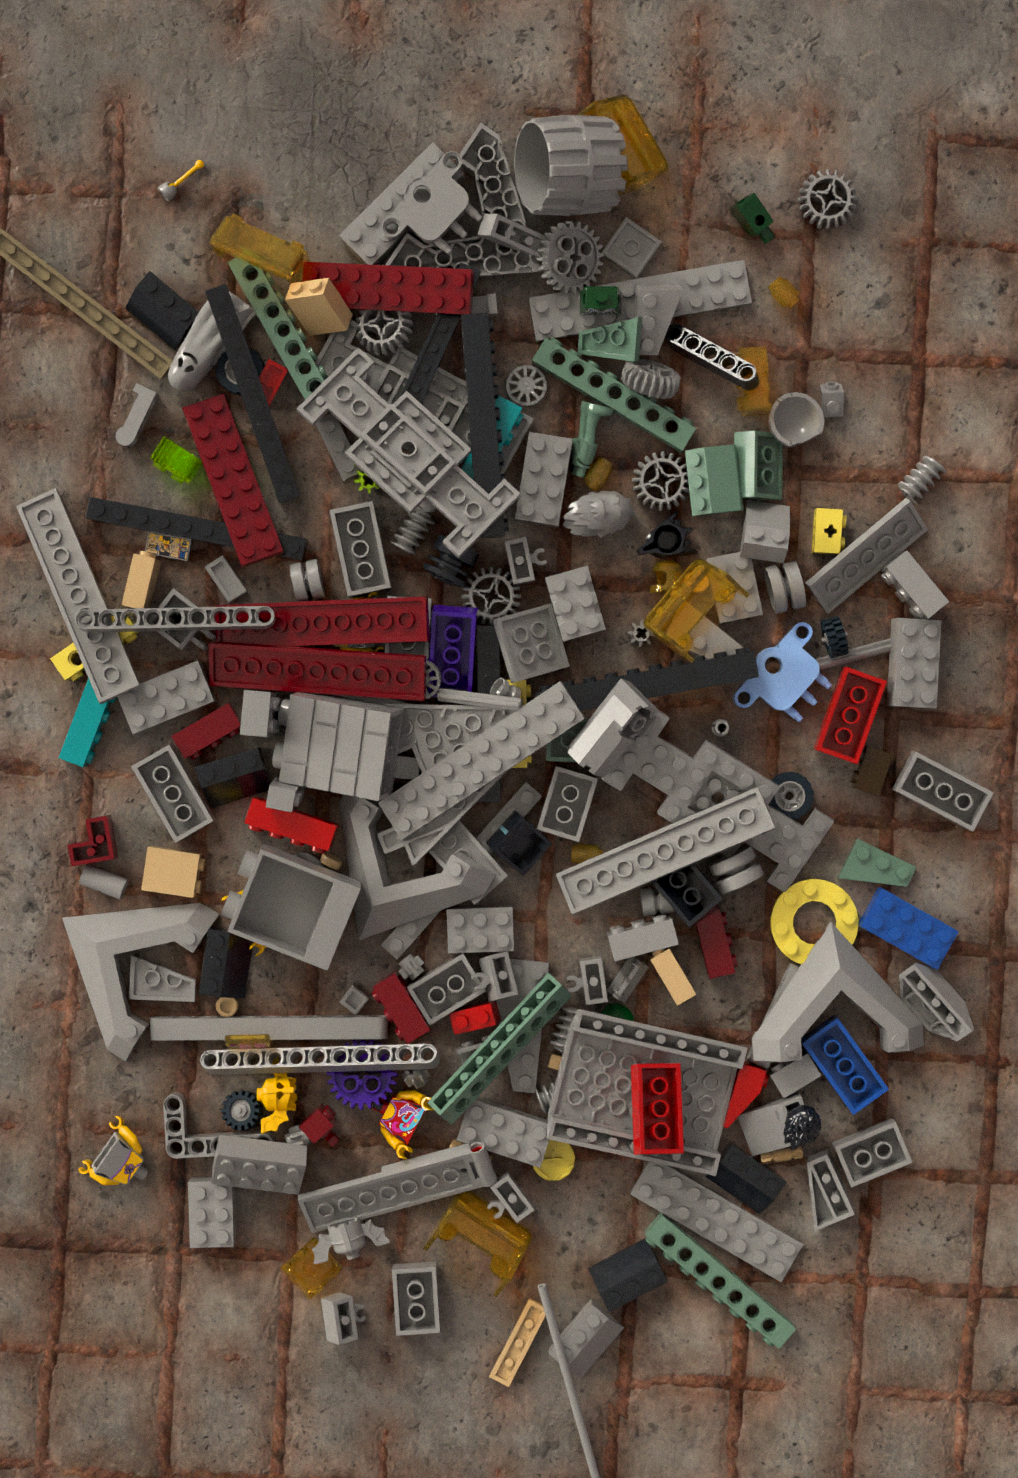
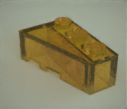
M766 346L739 348L738 354L735 355L755 366L760 381L755 389L749 391L736 385V389H740V397L737 398V411H741V416L768 415L772 410V406L769 403L768 392H770V384H768ZM746 375L744 379H749L752 375Z

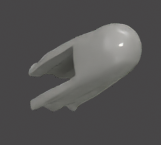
M229 291L243 331L251 319L256 316V312L251 306ZM208 300L196 316L168 371L169 383L173 388L181 392L191 391L196 388L215 366L221 354L226 351Z

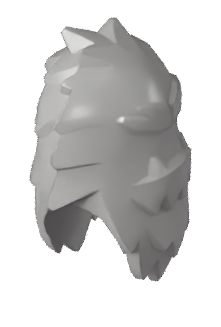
M589 492L588 495L580 497L578 501L568 506L570 511L563 516L565 520L563 526L571 529L570 533L576 536L591 537L598 535L600 538H603L608 533L612 535L615 531L623 529L630 520V517L634 516L635 513L631 507L630 499L625 498L618 492Z

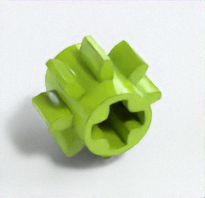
M357 470L360 476L359 479H354V482H360L359 491L367 488V492L370 494L371 488L379 489L374 481L371 484L366 483L364 485L363 476L366 474Z

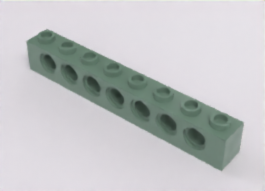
M249 249L227 263L306 400L312 394L313 386L318 383L322 384L328 375L322 365L320 367L317 366L315 362L317 356L312 347L307 348L304 343L307 338L302 329H296L293 323L296 321L293 313L290 309L286 311L283 303L286 301L280 291L276 292L272 285L275 284V281L269 272H264L262 266L265 264L258 253L255 255ZM252 272H258V277L255 280H249V275ZM268 290V296L265 299H260V293ZM273 309H279V315L275 318H270V312ZM283 328H290V333L287 336H280ZM300 346V353L295 356L291 355L292 348ZM305 365H311V371L308 374H302L301 372Z
M554 338L550 340L544 339L532 359V364L600 405L614 409L613 412L682 453L696 430L691 420L686 417L680 419L674 415L675 411L665 405L662 408L655 404L656 400L653 397L642 396L634 392L627 385L618 381L619 378L613 373L607 372L605 374L599 370L600 366L595 362L589 360L587 363L580 358L581 355L575 350L570 349L567 351L562 348L563 344ZM555 355H562L565 362L562 365H556L553 363L552 358ZM574 366H580L584 373L581 376H574L571 373V369ZM594 377L602 380V385L598 388H594L590 384V380ZM616 388L621 392V397L612 399L609 396V391ZM630 400H636L639 402L640 408L638 410H631L627 403ZM649 411H655L658 414V420L651 422L647 419L646 414ZM673 422L677 426V431L669 433L666 431L665 425Z
M548 973L427 1103L452 1125L571 998L572 994Z
M660 1212L645 1229L644 1233L647 1237L645 1240L652 1247L656 1248L658 1246L664 1251L662 1254L670 1262L675 1260L680 1264L679 1269L685 1275H693L697 1279L695 1281L697 1285L703 1290L708 1288L713 1292L712 1297L721 1305L726 1303L730 1307L729 1311L736 1318L742 1317L747 1321L746 1326L754 1333L759 1331L763 1335L762 1339L769 1346L773 1347L775 1345L780 1349L794 1333L796 1327L793 1322L665 1214ZM667 1234L674 1236V1241L670 1244L662 1241L663 1237ZM682 1249L691 1250V1254L687 1258H682L679 1255ZM699 1263H706L708 1265L704 1272L696 1270ZM716 1277L724 1278V1283L721 1286L713 1284V1280ZM734 1291L741 1293L740 1298L737 1300L729 1298L730 1294ZM751 1305L758 1307L754 1314L746 1312L747 1308ZM768 1319L774 1321V1325L771 1328L763 1327V1323Z

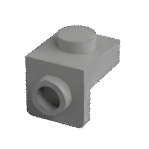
M837 382L820 384L821 409L824 417H842L844 412V390L842 385Z

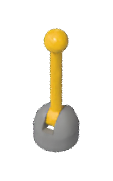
M197 160L195 166L175 183L165 182L157 188L158 191L168 202L176 196V187L197 169L203 168L204 162Z

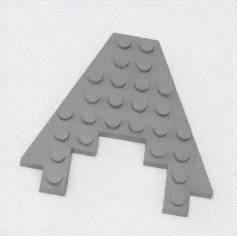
M382 704L404 709L398 754L413 749L422 773L515 712L514 710L474 705ZM505 773L404 840L400 839L393 827L377 833L384 854L405 846L412 865L417 864Z

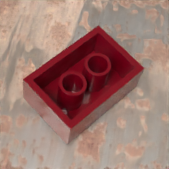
M395 970L374 984L372 995L378 1004L382 1002L385 1011L383 1012L389 1022L394 1021L397 1026L395 1032L401 1041L405 1040L409 1044L430 1031L432 1025H429L398 970Z

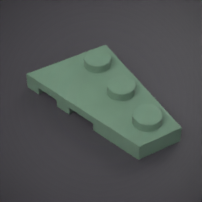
M856 838L837 878L907 887L917 867Z

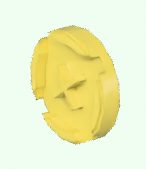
M549 1140L541 1167L533 1166L534 1170L545 1180L555 1181L564 1179L574 1168L575 1155L573 1148L568 1143Z

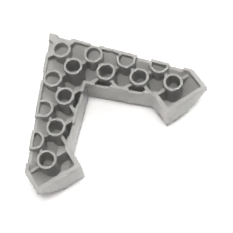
M480 123L461 151L460 156L462 158V169L474 177L482 219L484 214H499L527 227L500 137L490 128ZM406 233L385 264L390 266L458 269L462 262L481 271L480 276L541 272V270H538L539 263L536 257L494 243L479 235L447 241L446 243L452 249V252L447 255L435 244L424 245Z
M343 794L339 806L349 876L361 882V890L354 904L359 940L486 894L496 874L461 852L451 855L441 873L391 885L390 877H388L385 867L386 861L382 846L380 847L377 836V823L383 814V810L378 804L379 801Z
M200 902L62 917L108 1051L126 1062L149 1026L147 1022L131 1013L118 954L174 941L194 953L207 935L208 929L212 927L218 918L219 913Z
M832 922L828 924L820 940H817L807 955L808 957L796 971L776 1005H773L765 1017V1021L751 1038L754 1061L786 1062L802 1060L801 1037L840 992L879 1026L880 1049L886 1052H900L924 1046L923 1024Z

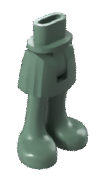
M586 401L581 403L578 438H573L572 464L574 465L572 474L583 478L585 477L586 470L590 469L588 465L593 462L598 444L595 442V432L598 421L602 417L611 416L614 411L612 408Z

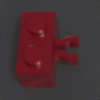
M323 1103L309 1114L299 1127L313 1143H316L323 1136L333 1147L340 1139L331 1130L337 1120L335 1118L336 1113L329 1105L325 1107Z

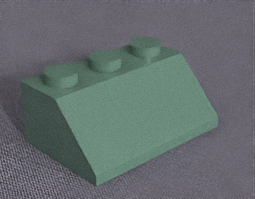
M756 430L735 432L734 444L737 451L742 499L782 500L783 444L778 442L770 432Z
M736 445L685 450L692 516L705 517L742 511L743 503Z

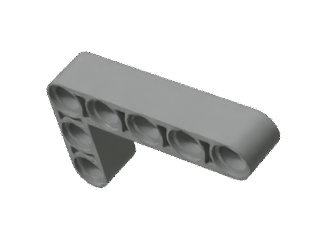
M173 1092L164 1100L166 1152L172 1158L215 1156L217 1148L215 1142L219 1139V1135L257 1140L261 1137H266L270 1141L275 1142V1136L270 1131L262 1134L261 1131L188 1135L186 1099L184 1095L180 1092ZM171 1098L179 1100V1108L171 1107L169 1103ZM172 1120H177L181 1123L180 1130H174L171 1127ZM197 1140L203 1142L204 1150L199 1151L195 1149L194 1142ZM179 1142L182 1145V1151H174L172 1143Z

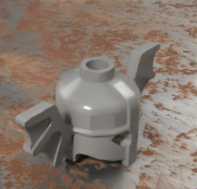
M356 1217L355 1221H350L348 1224L342 1223L337 1227L327 1226L329 1234H319V1242L312 1248L315 1256L313 1263L318 1264L327 1261L329 1248L332 1245L337 1254L346 1255L347 1260L360 1256L359 1251L366 1244L365 1236H368L376 1246L387 1244L390 1242V1239L385 1235L384 1227L375 1226L371 1219L361 1224L359 1217Z

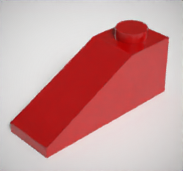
M744 1062L743 1069H737L723 1127L728 1128L760 1094L762 1087H766L769 1079L766 1069Z

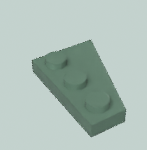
M642 317L580 331L578 353L632 362L639 361Z

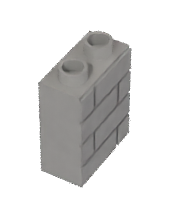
M305 692L291 694L290 700L284 699L281 702L278 712L279 725L286 726L284 743H277L272 758L273 767L280 769L279 781L375 801L388 797L393 791L404 709L328 694Z
M262 843L258 854L246 850L237 875L248 878L242 895L230 890L221 912V916L231 919L227 932L328 970L361 890V882Z

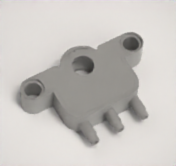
M455 151L447 152L428 172V176H417L408 181L404 189L405 202H401L382 224L383 235L386 239L395 241L409 229L422 242L435 244L449 255L452 249L442 237L450 228L462 238L467 236L464 228L457 223L460 217L466 212L477 222L482 219L479 212L469 204L468 193L454 180L462 169V158L459 153ZM449 159H456L459 164L455 168H449L446 162ZM418 190L428 191L431 195L430 199L425 203L417 202L414 199V195ZM388 225H397L398 231L395 234H389L386 231Z

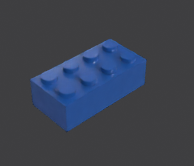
M881 887L877 888L858 922L860 927L937 970L959 933L954 928Z
M835 1015L801 1038L803 1047L853 1115L889 1090Z

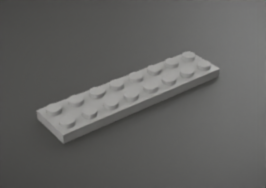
M648 1161L630 1192L632 1196L780 1282L783 1281L803 1246L802 1242L668 1165Z

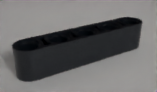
M679 324L669 325L665 337L673 351L744 390H753L759 385L760 379L753 364ZM675 336H680L678 339H672ZM698 345L697 348L690 349L692 346ZM716 355L713 359H708L709 356ZM734 365L731 369H726L727 366ZM746 375H752L751 378L744 379Z

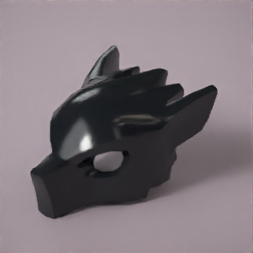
M677 509L648 534L645 544L638 548L636 552L638 556L650 554L656 558L697 554L698 551L696 549L686 548L691 544L690 540H686V538L693 531V528L680 526L682 524L681 520L674 521V518L679 513Z

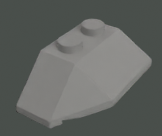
M915 963L900 973V999L929 1032L959 1041L974 1030L966 1002L937 969Z

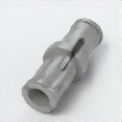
M718 719L713 722L712 732L716 736H725L728 733L729 724L725 720ZM719 724L723 726V730L721 732L718 730Z

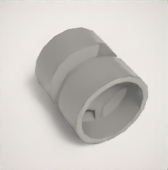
M652 887L639 888L643 917L656 915L657 911H660L661 914L674 913L672 906L657 889L654 890Z

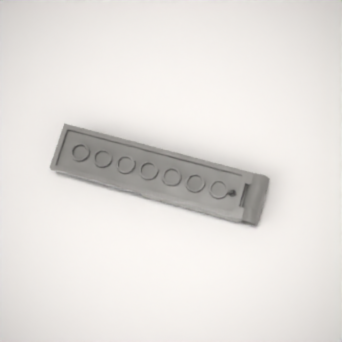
M475 1142L471 1145L466 1143L382 1166L380 1173L299 1194L298 1202L311 1232L315 1233L328 1229L327 1226L337 1227L342 1223L348 1224L350 1221H355L356 1217L363 1220L473 1189L490 1187L497 1182V1176L484 1143Z

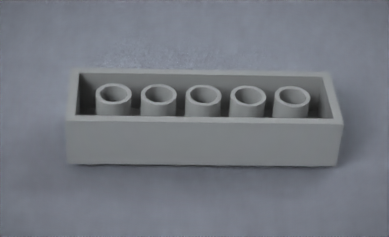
M434 143L429 145L339 235L341 241L364 264L379 265L400 244L406 233H411L407 229L399 239L391 241L383 235L382 224L401 202H405L404 189L408 181L417 176H428V172L445 155ZM450 159L446 162L449 168L457 167ZM462 171L454 178L458 184L464 180V173ZM423 189L418 190L414 195V199L419 203H425L431 197L430 193ZM390 224L387 226L386 231L389 234H395L398 231V226Z

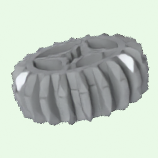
M826 169L825 176L819 170L816 173L817 178L811 174L809 181L805 180L803 182L805 188H800L799 193L803 196L798 198V202L805 203L799 207V210H806L807 212L804 213L803 218L805 219L810 216L809 224L812 225L814 221H817V228H821L822 223H825L826 230H829L831 223L834 228H838L839 222L845 224L847 222L845 217L851 218L853 215L851 211L857 207L852 203L858 200V197L852 196L856 192V188L849 189L852 180L845 183L846 175L843 174L841 178L837 177L838 170H835L833 175H830V170ZM829 183L828 188L824 191H812L819 184ZM836 186L842 191L845 201L835 193ZM829 191H831L829 195L831 197V201L827 204L825 208L826 203L824 202L825 199L823 198H825L826 195H828ZM810 198H813V201L820 205L819 213L813 208ZM830 208H843L836 215L826 216Z
M359 310L362 317L356 318L357 323H359L354 326L358 332L356 337L361 340L360 344L366 347L369 352L374 351L376 355H380L382 352L388 356L389 350L396 354V347L403 349V341L409 342L407 335L413 334L410 327L414 326V322L410 320L412 318L410 312ZM388 312L397 313L399 319L390 318ZM370 333L378 334L380 340L372 339Z
M639 358L637 362L626 361L621 373V380L628 388L633 389L634 392L641 393V395L644 394L656 399L672 398L678 392L681 377L678 372L653 359Z
M664 451L661 452L660 458H657V454L654 452L652 453V461L648 456H645L644 460L647 464L639 462L638 466L642 470L635 469L633 472L639 476V478H632L633 483H639V485L633 487V491H641L636 498L640 499L644 496L645 499L642 504L646 505L648 501L652 502L650 505L652 510L655 504H659L658 511H662L663 504H666L667 510H671V502L677 507L679 506L677 498L682 501L686 499L681 493H689V489L684 487V485H689L688 480L684 478L688 477L687 472L683 473L682 471L687 466L686 464L678 465L681 461L680 457L675 462L672 461L673 453H670L668 459H666ZM660 464L669 465L677 474H666ZM654 465L655 478L644 483L645 472ZM659 473L663 478L669 479L665 482L664 489L660 484L657 485L655 483L659 479ZM679 480L678 491L669 497L668 485ZM646 489H658L663 499L651 496Z
M489 567V574H485L484 568H481L482 576L479 577L474 572L473 576L476 580L467 579L471 587L464 586L463 590L468 591L469 595H462V599H469V602L464 603L463 606L477 608L473 601V594L485 600L484 611L481 612L478 609L477 620L479 617H482L481 624L485 625L486 619H490V626H494L492 620L507 616L508 612L511 614L516 613L512 606L519 607L520 603L515 602L514 598H521V594H514V591L519 590L520 587L519 585L512 587L513 580H507L510 573L506 572L504 576H501V568H498L497 574H493V567ZM493 579L489 589L482 590L476 588L483 580ZM500 581L507 586L510 599L498 593ZM495 586V595H498V598L503 600L493 599L489 607H487L489 603L487 601L488 598H485V595L480 593L490 594ZM501 603L507 605L502 612L489 615L494 604Z

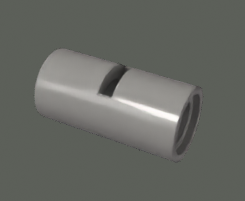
M86 864L79 884L121 900L126 890L128 879Z

